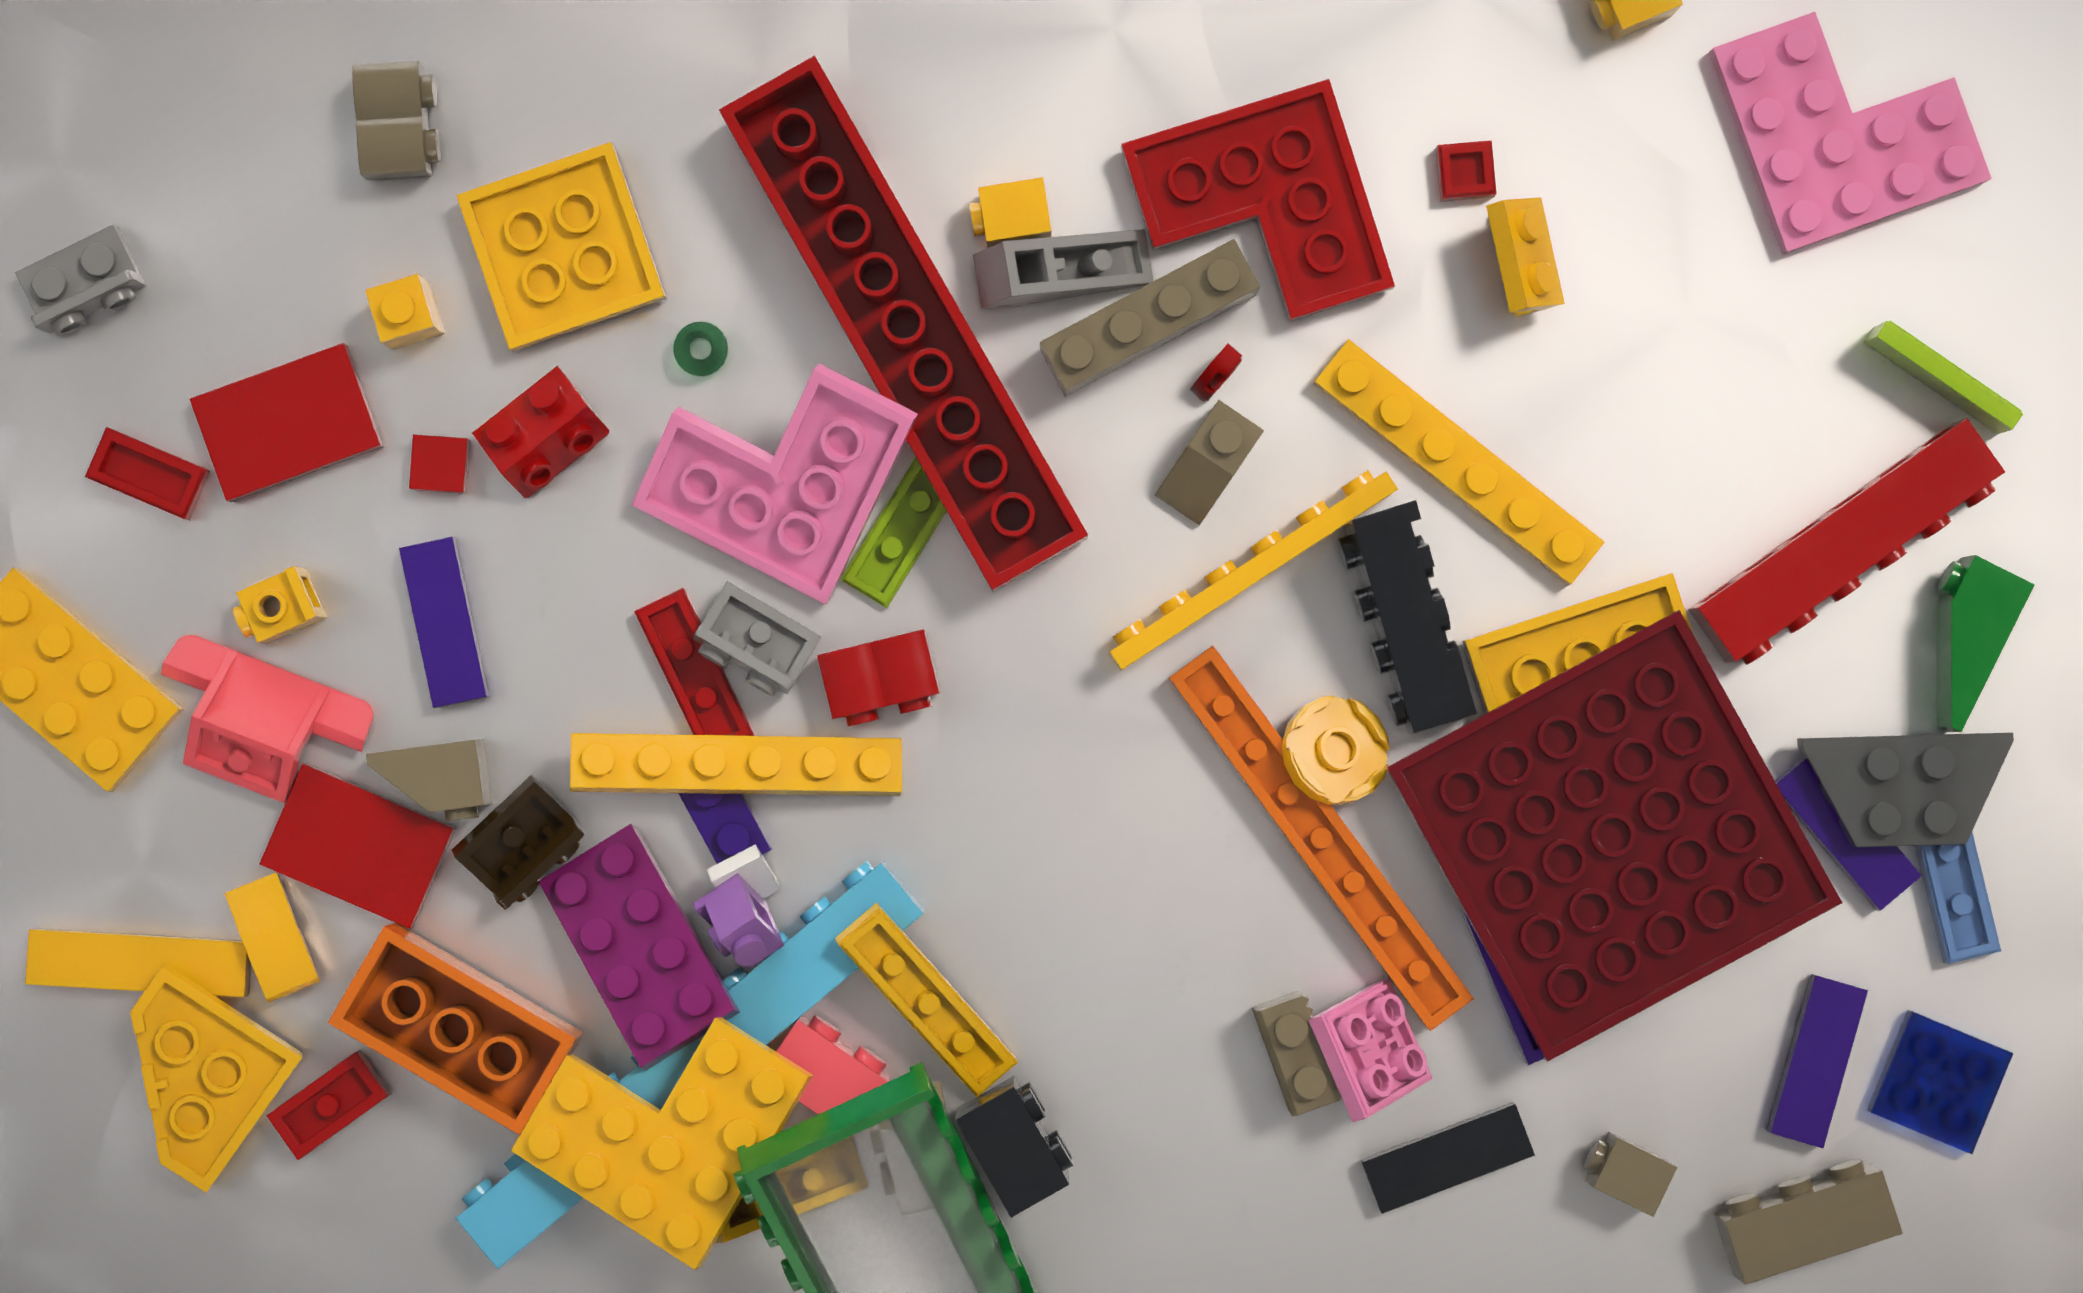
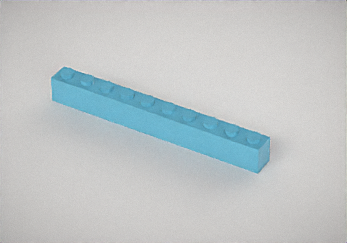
M865 861L842 881L848 889L847 892L832 904L825 896L817 901L800 916L806 926L789 939L783 931L779 933L784 946L764 958V961L747 974L740 966L723 980L740 1013L727 1021L767 1045L859 968L837 944L835 937L877 902L902 931L923 915L925 910L884 861L875 868L868 861ZM705 1034L648 1070L640 1068L635 1057L632 1056L631 1059L637 1065L635 1069L621 1080L615 1072L610 1074L609 1077L661 1110ZM516 1154L504 1163L510 1173L495 1186L488 1178L483 1180L461 1199L468 1208L455 1218L497 1269L583 1199V1197Z

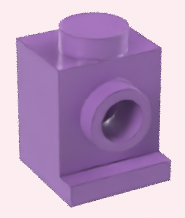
M738 873L693 903L695 911L712 926L708 929V934L718 951L725 957L733 954L736 963L745 966L747 969H750L784 946L766 901Z

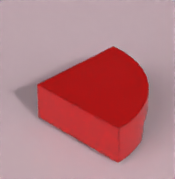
M1227 343L1195 381L1190 391L1203 402L1205 400L1209 401L1240 365L1242 355Z

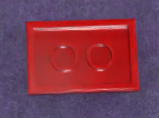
M345 343L189 399L227 502L239 500L384 447L351 354Z
M304 763L300 768L259 864L411 929L416 923L456 827Z

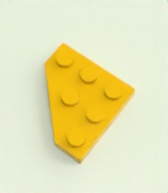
M164 963L132 1007L130 1015L141 1058V1071L155 1129L159 1162L207 1193L302 1059L303 1053Z

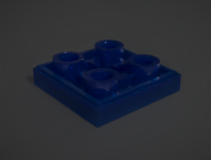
M1907 1010L1866 1111L1973 1154L2013 1053Z

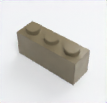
M1861 1159L1850 1160L1831 1167V1176L1811 1182L1809 1176L1797 1177L1779 1184V1193L1760 1199L1757 1193H1749L1728 1200L1726 1202L1728 1209L1714 1213L1733 1275L1746 1285L1903 1234L1883 1171L1869 1163L1864 1165Z

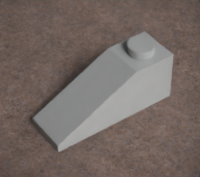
M1145 229L1002 241L973 254L981 308L1030 304L1148 285L1153 282Z

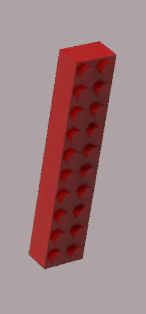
M815 55L719 109L728 129L879 394L918 414L906 441L992 592L997 591L1088 539V533Z

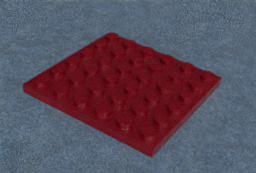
M1680 610L1386 767L1547 1062L1842 904L1840 897Z

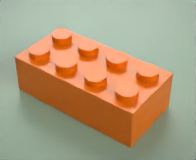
M397 923L383 927L327 1022L518 1135L521 1134L566 1055L573 1054L584 1035V1032Z

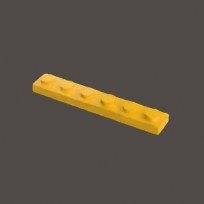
M1348 339L1313 384L1568 586L1572 585L1605 543L1351 340Z
M1367 470L1341 487L1347 497L1328 508L1325 502L1321 500L1295 517L1301 527L1282 538L1278 530H1275L1250 547L1255 557L1237 568L1233 561L1229 560L1204 577L1209 587L1191 598L1185 589L1158 607L1164 616L1147 628L1139 619L1113 636L1118 646L1111 650L1109 654L1120 671L1397 491L1398 488L1387 471L1374 479L1370 471Z
M571 733L570 792L900 796L902 793V738Z

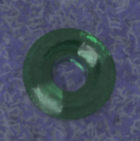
M694 322L686 325L677 334L673 346L674 357L678 365L688 374L698 377L709 376L719 371L725 364L728 357V342L722 331L715 325L708 322ZM699 340H706L711 344L710 355L701 360L694 358L692 346Z

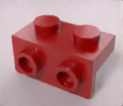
M557 365L472 432V434L503 477L524 498H528L540 488L548 485L556 475L580 456L591 451L599 441L609 434V429L590 408L570 379Z

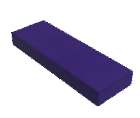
M447 537L399 548L433 708L489 697L456 538Z
M1806 756L1775 781L1793 813L1875 910L1881 911L1922 876L1897 846L1853 847L1850 845L1839 825V817L1833 806L1829 805L1818 786L1820 782Z
M1811 974L1767 1132L1824 1148L1868 990Z

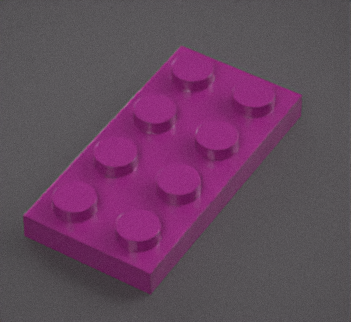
M629 824L540 880L541 888L640 1068L648 1070L706 1034L715 1018L722 1017L725 1020H729L740 1013L644 839L634 825Z

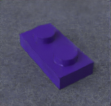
M678 793L716 864L755 844L762 855L773 849L743 794Z

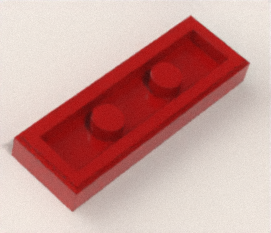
M681 588L634 611L693 735L755 736L756 734L724 668L698 653L702 644L693 640V637L702 623L686 589Z

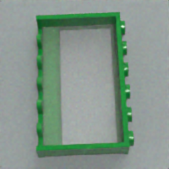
M922 1062L910 1067L909 1073L747 1148L745 1144L737 1148L741 1170L734 1173L735 1181L745 1202L750 1204L756 1201L763 1215L758 1217V1223L770 1248L780 1245L786 1258L781 1260V1265L794 1292L803 1288L805 1293H1038Z

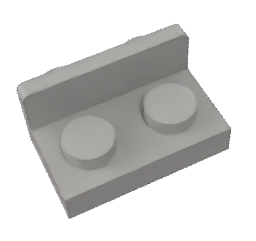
M115 225L108 226L15 272L35 313L30 317L35 328L47 333L54 331L56 335H64L82 327L86 323L84 316L102 307L105 311H113L131 303L136 298L133 292L147 286L119 227Z

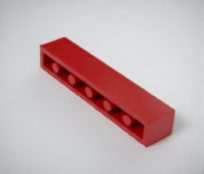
M1968 418L1954 422L1696 603L1688 611L1725 663L1737 662L1742 659L1748 665L1773 648L1769 639L1786 627L1791 634L1815 619L1818 614L1814 607L1831 596L1834 602H1837L1859 588L1863 583L1858 576L1867 569L1876 565L1878 570L1881 571L1902 558L1907 553L1903 544L1920 533L1923 539H1927L1946 527L1952 521L1947 513L1964 502L1970 508L1996 491L1992 481L2004 474L2005 470Z

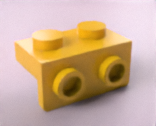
M1542 198L1506 199L1486 205L1509 312L1514 313L1516 316H1523L1565 304Z

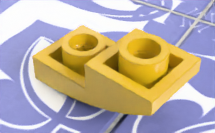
M277 872L224 893L249 960L268 1003L320 982L306 941L297 925L282 881Z

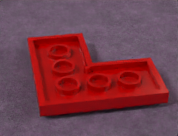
M1330 79L1121 144L1124 160L1153 250L1257 218L1289 321L1392 290L1395 287Z

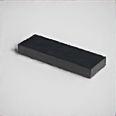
M1511 1102L1360 1161L1379 1211L1383 1214L1535 1156L1517 1106L1514 1102Z

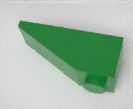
M1977 555L1962 557L1959 563L1951 562L1938 585V590L1943 592V595L1937 605V727L1945 732H1962L2035 584Z

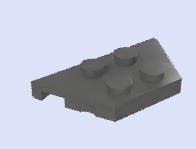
M2013 732L1797 738V747L1802 756H1806L1820 782L1818 786L1828 804L1833 806L1838 815L1839 825L1851 846L1967 844L2011 748L2014 737Z

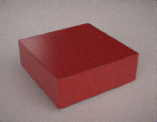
M1492 140L1437 145L1435 149L1440 202L1496 196Z
M413 434L409 489L466 494L470 439Z

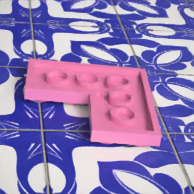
M1815 11L1713 47L1709 51L1782 254L1795 251L1992 179L1955 77L1852 113Z
M820 363L812 371L775 455L678 407L671 414L632 506L826 605L837 587L918 414Z

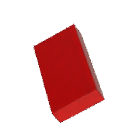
M106 427L85 477L190 521L211 471Z

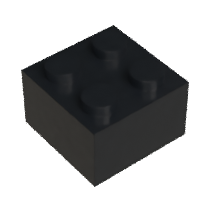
M1015 1075L984 1092L979 1097L958 1107L955 1119L1011 1218L1070 1185L1068 1169L1073 1166L1071 1161L1073 1159L1059 1132L1055 1130L1048 1134L1040 1121L1046 1117L1044 1113L1046 1110L1030 1082L1021 1087Z

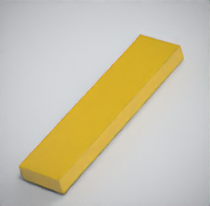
M877 902L835 937L837 944L976 1097H979L1018 1063L1015 1055Z
M34 928L29 929L25 984L144 991L165 963L215 996L246 997L249 993L250 960L243 942L239 940Z

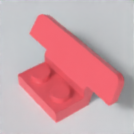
M186 635L178 639L162 665L161 675L205 691L191 717L183 764L282 803L286 802L296 779L301 751L312 733L362 752L373 724V710L366 701L195 635Z

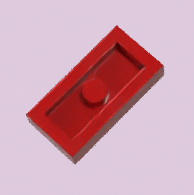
M358 1050L266 1116L296 1159L300 1160L391 1095V1092L362 1051Z

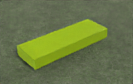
M1891 320L1875 326L1863 342L1997 435L2013 430L2023 416L2021 409Z
M916 457L841 578V581L885 608H888L947 512Z

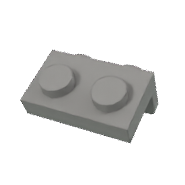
M727 581L702 624L699 625L693 640L702 644L698 650L700 655L725 669L730 661L749 672L745 679L749 684L770 696H774L778 689L785 694L789 693L822 636Z

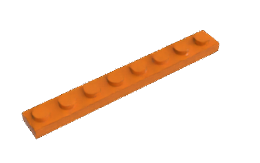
M1211 646L1170 676L1168 679L1429 1031L1433 1030L1474 999L1332 805L1309 798L1293 783L1284 765L1283 739L1215 647Z

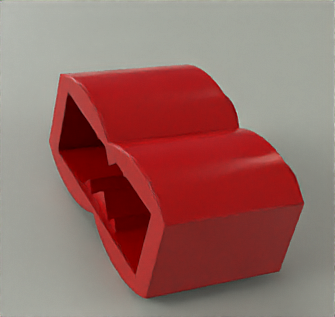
M926 629L817 655L832 719L845 717L847 727L878 720L877 708L898 704L900 714L931 707L930 696L941 693Z

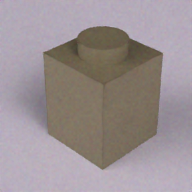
M1608 1132L1604 1142L1597 1140L1593 1144L1584 1164V1169L1589 1171L1585 1181L1592 1187L1654 1217L1678 1168L1668 1160L1611 1132Z

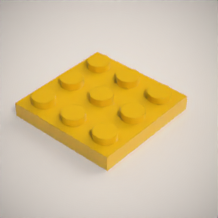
M612 142L456 195L509 350L512 352L667 299Z

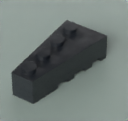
M1416 500L1351 520L1342 526L1345 537L1337 539L1346 569L1355 568L1360 581L1361 589L1354 591L1360 616L1363 622L1372 620L1378 641L1370 643L1375 664L1380 674L1389 673L1395 693L1387 695L1393 720L1396 726L1405 724L1408 734L1421 732L1477 714L1458 646L1454 640L1448 642L1445 631L1451 629L1445 600L1439 589H1431L1429 578L1434 577L1433 567L1435 566L1429 544H1425L1421 535L1415 536L1411 522L1421 519Z

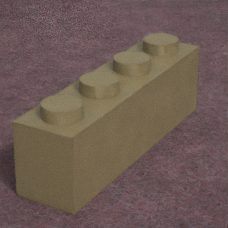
M1232 239L1040 342V351L1066 397L1256 296L1260 285L1235 239Z

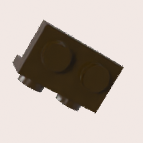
M530 775L452 849L454 857L493 893L496 902L506 910L515 901L522 902L531 896L539 886L540 877L555 863L559 865L569 860L579 848L584 832L577 818L533 775Z

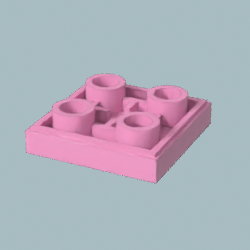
M1389 978L1371 984L1308 1020L1352 1122L1370 1117L1433 1079L1427 1066L1426 1056L1418 1046L1406 1018L1404 1005L1396 995Z

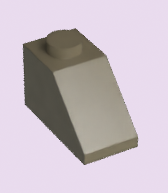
M1218 400L1165 478L1155 496L1200 526L1264 430Z
M484 739L366 754L367 765L426 811H445L446 821L479 817L477 806L492 804Z

